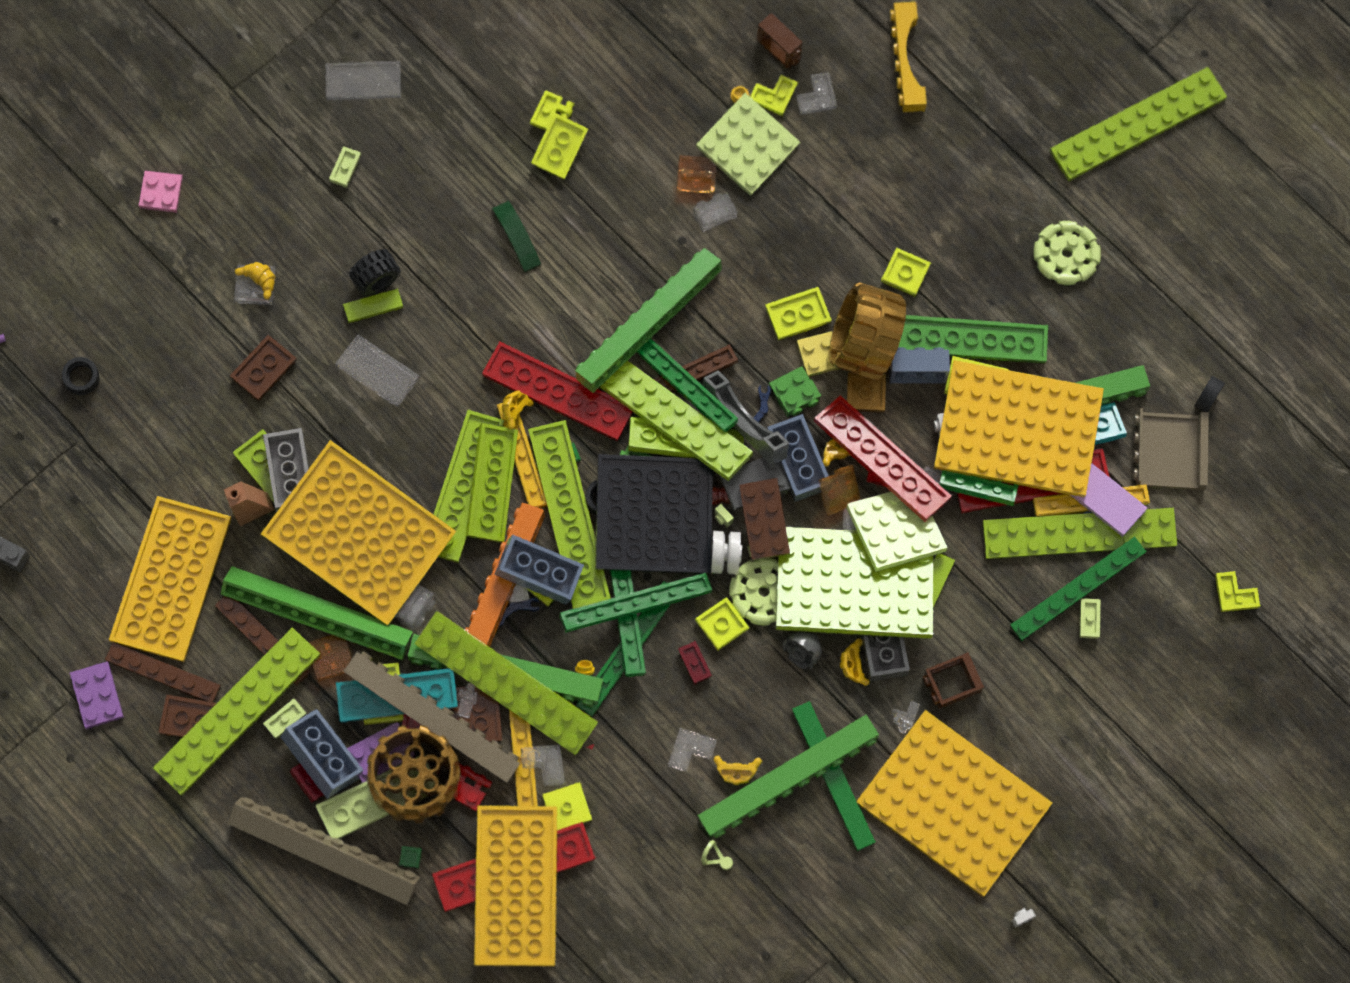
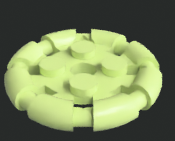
M1059 221L1058 224H1051L1038 235L1039 239L1034 244L1033 254L1034 260L1038 263V269L1049 280L1053 279L1058 284L1074 285L1076 282L1087 280L1095 273L1096 266L1100 263L1101 249L1100 245L1096 243V236L1087 227H1081L1077 225V222ZM1061 231L1062 235L1057 237L1056 232ZM1073 231L1080 234L1079 238L1076 235H1072ZM1045 242L1050 243L1049 248L1044 245ZM1089 244L1090 249L1086 250L1084 245ZM1069 250L1072 256L1069 258L1064 257L1062 251ZM1048 257L1049 262H1045L1044 258ZM1084 260L1089 261V265L1084 264ZM1056 268L1062 270L1061 275L1054 272ZM1077 270L1078 274L1073 275L1072 272Z
M766 558L753 562L750 560L739 567L738 575H735L730 582L729 596L732 597V605L743 619L746 618L756 625L765 626L776 622L778 576L776 577L775 574L771 573L773 569L778 571V563L775 559ZM760 568L762 573L755 574L754 569ZM743 578L747 579L746 585L741 583ZM760 588H767L769 595L766 597L761 596L758 593ZM745 594L746 600H740L739 596ZM751 606L757 609L755 614L749 611ZM773 610L774 614L768 616L766 612Z

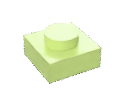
M722 504L715 508V519L720 525L724 524L728 528L733 523L734 518Z

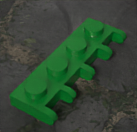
M945 470L942 471L939 483L946 490L1010 506L1014 505L1018 489L1017 484L1012 486L1001 483V481L996 482Z

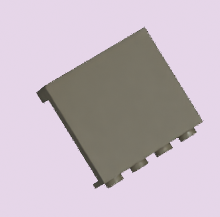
M1140 408L1138 414L1134 416V426H1137V432L1134 433V444H1137V451L1134 450L1133 462H1136V469L1133 470V480H1136V486L1146 484L1147 487L1201 491L1206 489L1208 485L1209 412H1201L1198 416L1143 412V408Z

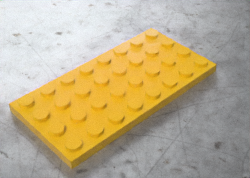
M157 496L109 638L110 642L185 662L232 519L231 516Z
M478 806L475 966H555L557 807Z

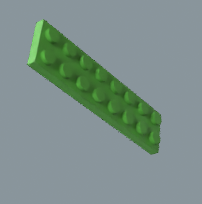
M906 315L898 348L903 347L906 350H914V348L923 347L925 350H933V348L942 347L944 350H949V357L1046 364L1048 325Z

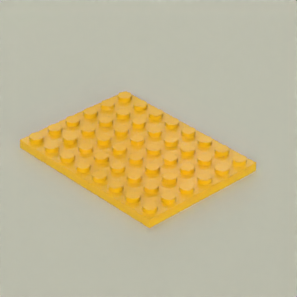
M954 360L934 469L1085 497L1104 388Z
M330 440L262 531L261 535L374 617L388 625L456 531Z
M926 710L856 801L860 807L982 897L986 895L1052 805L1051 801Z

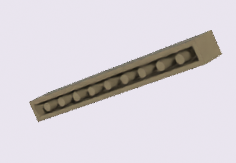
M362 651L361 654L356 652L343 672L421 725L427 726L436 735L447 738L449 744L505 782L509 781L520 764L517 761L519 759L518 756L510 751L508 754L501 750L502 745L494 740L491 743L485 739L487 735L478 729L474 732L468 728L470 724L462 718L459 721L453 718L454 713L446 707L440 709L436 706L438 703L430 696L424 698L420 695L421 690L413 685L409 688L403 684L405 679L396 673L394 676L387 673L388 668L380 662L377 665L371 662L372 657Z
M241 797L234 804L227 823L406 905L413 898L420 877L416 876L412 871H405L398 868L394 863L380 860L378 856L367 854L356 846H349L338 838L329 837L323 831L314 830L303 822H296L285 814H278L267 806L258 805L250 798Z

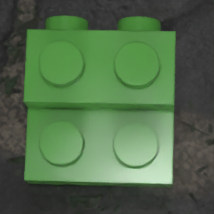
M803 366L769 383V387L787 417L800 414L803 411L802 409L808 406L809 408L816 406L821 399L820 392L813 380H810Z

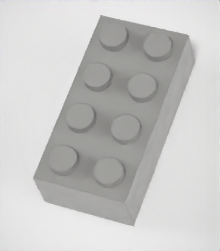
M302 428L263 434L276 512L309 469Z

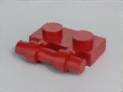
M459 764L461 775L457 789L458 794L454 800L477 812L478 806L481 805L486 796V793L480 791L482 786L490 789L493 782L486 779L487 776L475 773L469 766ZM467 777L476 782L474 787L465 782Z

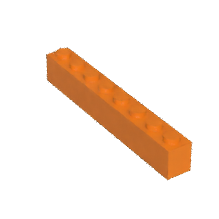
M523 502L521 507L515 511L513 525L510 524L508 527L506 542L503 541L499 549L501 554L493 562L492 575L487 577L485 581L486 589L484 593L479 595L477 604H479L477 610H473L470 621L472 622L469 628H465L468 633L489 647L511 599L513 589L516 586V583L494 575L507 540L512 535L534 543L545 518L543 509Z

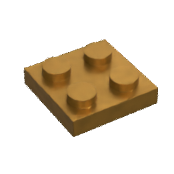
M848 372L847 402L860 412L884 413L886 374L882 375L879 379L873 380Z

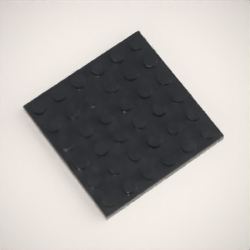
M598 454L595 570L711 574L713 470L697 458Z

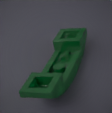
M506 201L493 207L492 210L505 231L524 273L540 266L541 262L532 241L511 203Z

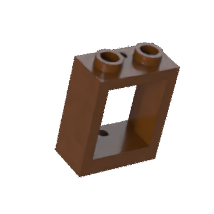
M772 13L758 24L757 41L787 69L792 65L796 66L801 60L803 42Z
M968 652L925 669L923 676L926 687H930L932 694H930L934 705H938L939 709L978 694L984 689ZM961 664L972 689L943 700L932 676Z

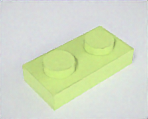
M343 146L329 181L347 188L361 153Z
M1081 598L1079 638H1100V599Z
M293 699L263 724L277 740L282 736L286 727L303 718L307 713Z

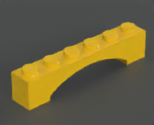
M916 2L894 3L893 10H890V21H894L892 38L896 40V44H893L894 55H897L898 61H895V71L899 72L897 89H901V95L898 96V100L903 112L925 111L927 104L925 87H921L914 78L909 67L906 51L908 34L912 26H916L918 20Z

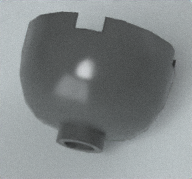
M797 631L792 633L783 642L784 652L787 650L790 654L788 656L789 660L802 669L807 667L812 669L822 655L821 643L814 633Z

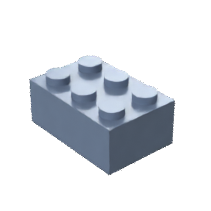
M899 347L889 366V383H946L950 372L949 350H944L942 347H936L933 350H925L923 347L906 350V348Z

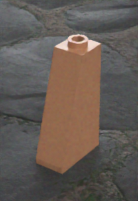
M243 482L224 489L230 508L240 526L274 511L269 494Z

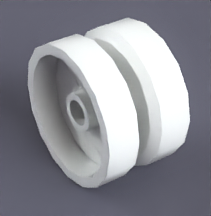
M713 531L711 573L721 574L724 562H727L728 574L738 575L739 562H741L742 545H740L741 532H730L728 544H726L724 532Z

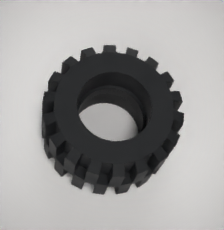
M380 249L358 260L349 271V277L361 295L370 296L389 287L398 278L401 270L387 249Z

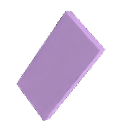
M1092 463L1086 496L1071 495L1122 537L1148 509Z

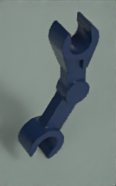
M761 385L758 388L761 407L754 416L758 423L768 413L767 401L771 391L769 385L767 393L761 392Z
M531 598L521 603L512 602L506 608L499 627L504 625L505 619L513 612L518 610L538 611L539 607H531L530 605L532 602H538V599Z

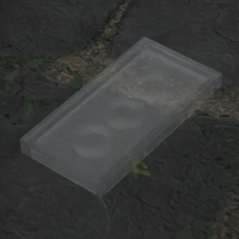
M400 61L326 63L327 100L401 98Z
M360 335L354 338L335 363L337 367L396 407L399 406L420 378L418 374Z

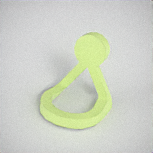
M711 840L703 852L702 864H720L724 870L731 869L733 866L732 859L727 856L723 857L716 842ZM712 846L720 860L708 861L706 859Z

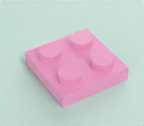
M145 171L139 208L177 212L183 179L182 175Z

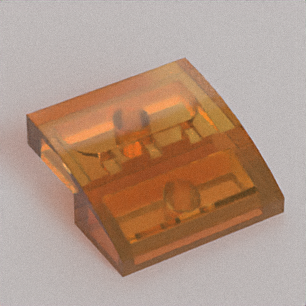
M680 155L677 191L714 194L716 164L708 157Z
M853 465L834 470L835 475L818 480L828 516L845 509L847 504L860 499Z
M329 635L308 642L321 655L313 663L318 682L345 673L343 671L352 660L346 639Z

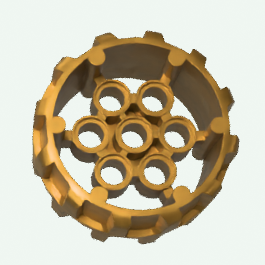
M863 283L854 284L847 293L834 324L829 349L830 363L836 368L873 380L879 379L884 375L897 352L905 325L906 301L899 294Z
M404 725L399 726L398 731L388 737L381 736L378 739V746L373 754L368 755L367 783L371 795L378 808L385 810L396 821L406 819L414 820L416 824L423 823L425 818L435 814L440 816L444 813V808L448 803L454 800L458 794L460 768L457 755H455L450 747L447 738L432 733L427 726L422 725L420 729H407ZM413 743L407 748L406 755L404 756L400 753L388 754L398 746ZM421 743L436 748L441 752L442 757L437 758L434 755L424 757ZM419 751L421 754L419 758L412 759L410 757L411 752ZM396 759L403 762L398 768L392 766V762ZM381 762L384 764L388 763L389 769L392 772L387 776L385 784L377 781V773ZM429 762L437 764L433 770L427 769L426 765ZM441 765H444L445 768L450 767V777L446 787L444 785L439 786L438 780L435 777L440 772ZM416 770L419 772V775L416 778H410L408 773ZM399 779L401 783L398 787H392L390 785L391 780ZM432 781L435 783V787L433 789H426L424 787L425 783ZM389 790L397 794L402 791L406 802L405 806L389 800L385 792ZM409 790L417 791V795L414 798L406 796ZM422 793L428 796L439 795L427 804L414 807V804L419 802Z

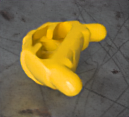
M255 262L235 270L237 276L245 275V277L251 278L253 282L262 288L264 292L263 297L270 299L276 277L268 265Z
M519 390L506 395L503 400L502 412L505 420H507L509 429L515 428V420L525 406L531 407L534 404L533 400L528 398V395Z
M833 439L826 443L823 453V464L827 467L832 460H842L851 455Z
M858 638L841 653V663L839 665L840 669L843 670L845 678L848 677L851 681L868 686L870 682L862 673L859 656L860 646L863 644V641Z
M715 756L713 759L724 781L733 785L749 783V780L755 775L757 768L762 763L760 758H755L748 765H742L741 763L728 764L725 761L723 762L720 756Z

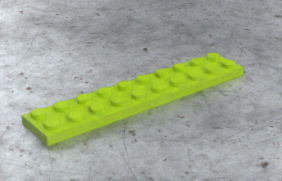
M1206 67L1050 148V153L1067 180L1070 181L1226 100L1227 95L1209 67Z
M626 361L600 386L605 392L727 481L753 456L752 450L727 432L724 433L712 421L629 361Z
M566 420L530 428L528 431L559 554L584 565L571 598L572 607L575 609L611 599L604 570H595L596 539Z
M1174 508L1147 509L1123 537L1093 513L982 521L986 559L1115 551L1134 536L1144 549L1177 546Z
M438 611L435 612L414 643L574 755L577 754L598 724L596 720Z
M291 628L153 769L182 796L321 656L320 653L296 630Z

